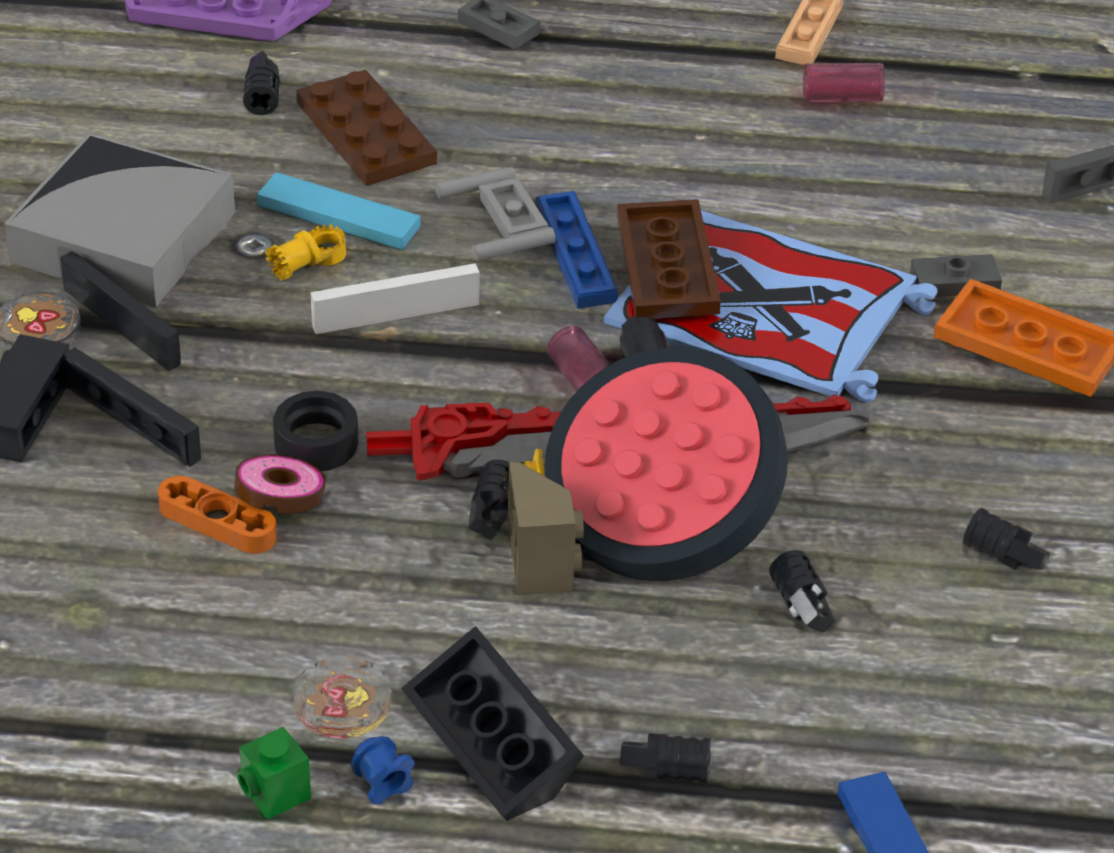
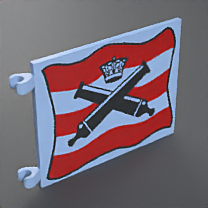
M701 211L721 300L720 314L704 315L701 317H670L655 320L664 332L668 344L676 347L709 351L734 362L741 368L827 396H839L843 389H845L854 398L863 403L872 402L877 395V390L869 387L876 385L878 375L871 370H856L903 302L922 315H929L934 311L936 303L928 300L934 299L937 295L936 286L929 283L916 284L917 276ZM630 286L625 289L604 315L605 324L622 329L621 326L628 319L635 316Z

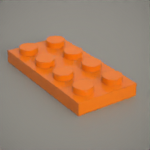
M973 279L967 282L935 324L933 337L1090 397H1092L1114 365V331Z

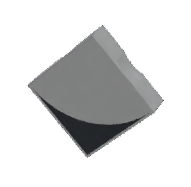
M88 133L4 223L9 263L63 279L60 257L73 251L140 303L157 307L184 275L192 258L210 244L235 214L233 174Z

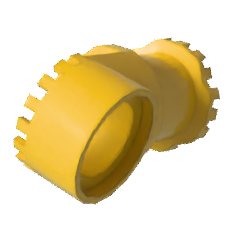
M330 224L329 228H326V225H322L321 229L317 226L316 229H312L310 232L302 230L294 235V239L280 246L273 245L267 248L265 252L267 256L266 261L271 262L268 265L269 267L274 266L271 270L272 273H275L276 278H279L281 281L290 278L292 272L307 264L309 266H315L316 264L323 266L338 264L346 256L345 233H343L342 229L339 230L338 226L333 228V225ZM323 243L336 244L334 248L327 247V249H324V247H318Z

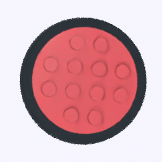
M666 347L643 351L620 359L602 369L583 384L567 402L554 424L546 449L544 468L545 477L570 490L573 510H582L584 534L583 538H575V544L580 543L581 551L602 567L625 577L646 581H670L699 575L716 568L740 553L758 536L772 517L780 501L787 476L788 458L782 423L777 410L764 390L749 373L734 362L709 351L685 347Z

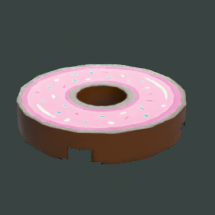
M278 454L256 455L243 460L236 467L234 491L242 501L257 509L264 510V506L267 504L276 506V512L280 514L303 513L317 507L321 503L326 486L325 476L319 468L299 458Z

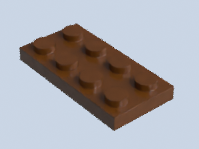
M366 69L354 71L325 82H317L311 86L296 90L297 104L365 186L437 164V150Z
M699 199L617 204V219L635 316L641 318L649 316L657 320L670 317H701L704 315L720 314L721 300Z

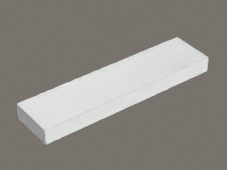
M476 263L311 292L312 327L315 334L477 306L479 305L480 272Z

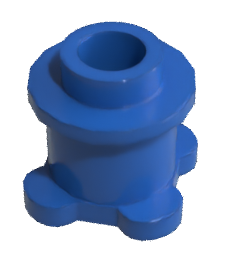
M371 737L364 740L356 748L351 761V768L354 774L358 777H364L371 786L367 797L375 805L383 803L386 798L408 791L414 783L411 777V769L415 765L414 760L407 754L398 756L396 745L389 737Z

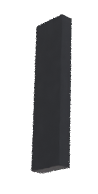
M71 251L60 257L64 290L167 371H171L181 365L179 332L78 254Z
M76 347L63 354L66 383L69 390L183 464L191 467L201 460L198 425Z

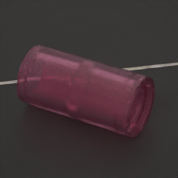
M883 63L804 64V102L883 101L885 89Z
M568 326L559 330L553 335L547 346L549 357L576 392L591 377L611 365L584 330L578 326Z

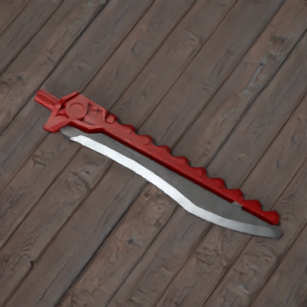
M832 395L822 402H810L805 397L796 396L786 403H773L782 423L787 452L817 445L859 429L867 431L870 426L871 413L867 410L851 411L850 402L843 396ZM491 403L446 404L445 407L429 408L428 405H420L416 416L411 418L410 430L366 432L367 456L411 454L413 466L416 470V479L420 481L439 477L445 471H449L450 475L455 478L469 476L476 470H482L483 466L491 460L520 462L524 465L525 461H533L536 449H542V458L545 459L549 437L561 411L551 412L549 408L536 406L526 413H513V410L501 407L495 410Z

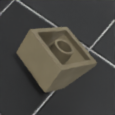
M509 462L508 534L517 595L573 591L574 572L582 571L580 543L575 544V538H583L584 534L582 510H573L570 490L520 462Z

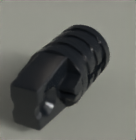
M264 51L251 58L245 74L243 104L249 112L256 115L270 114L278 106L279 69L267 57Z
M491 460L483 466L471 501L468 528L489 540L495 537L508 517V461ZM505 471H507L506 480L502 482Z
M984 508L978 509L973 515L963 537V544L969 548L974 547L975 550L984 552L991 558L998 559L999 563L1014 570L1017 569L1019 562L1036 570H1043L1051 555L1050 552L1029 542L1033 535L1032 532L1018 525L1014 526L1011 522L990 514Z
M791 550L779 555L771 563L769 575L780 591L788 609L795 619L803 620L807 627L824 633L836 620L825 599L828 595L827 590L815 572L808 556L801 550Z
M649 733L648 742L624 741L621 744L620 765L646 768V778L699 780L700 783H708L711 738H703L702 740L695 737H669L668 734Z

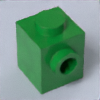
M284 726L239 747L241 769L236 772L238 783L243 793L252 799L267 820L311 799L309 758Z

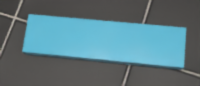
M278 172L257 193V205L319 225H326V227H329V224L333 225V228L338 226L339 230L342 229L345 233L401 250L404 249L421 227L420 215Z

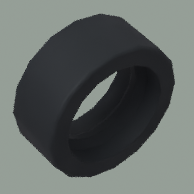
M319 390L301 392L281 403L273 416L274 444L278 455H287L305 460L319 468L320 471H329L342 466L355 455L359 445L356 409L347 399L335 393ZM317 423L331 425L339 429L333 435L317 439L304 438L292 433L299 427Z

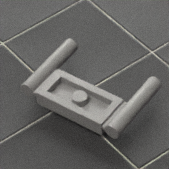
M512 166L435 183L438 199L480 190V200L504 238L473 245L472 251L476 261L549 245L556 241L553 228L548 227L547 222L520 180L516 177Z

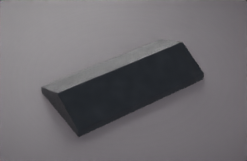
M476 626L401 688L506 821L555 799L584 757L582 752Z

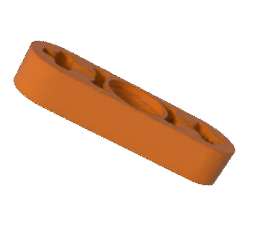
M187 476L169 477L161 482L158 487L160 512L170 520L251 554L266 552L276 544V519L271 512L265 509L254 508L235 496ZM213 510H224L229 513L220 519H212L206 516L208 512Z

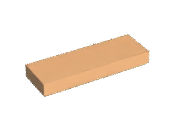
M802 0L776 47L775 59L812 67L843 7V0Z

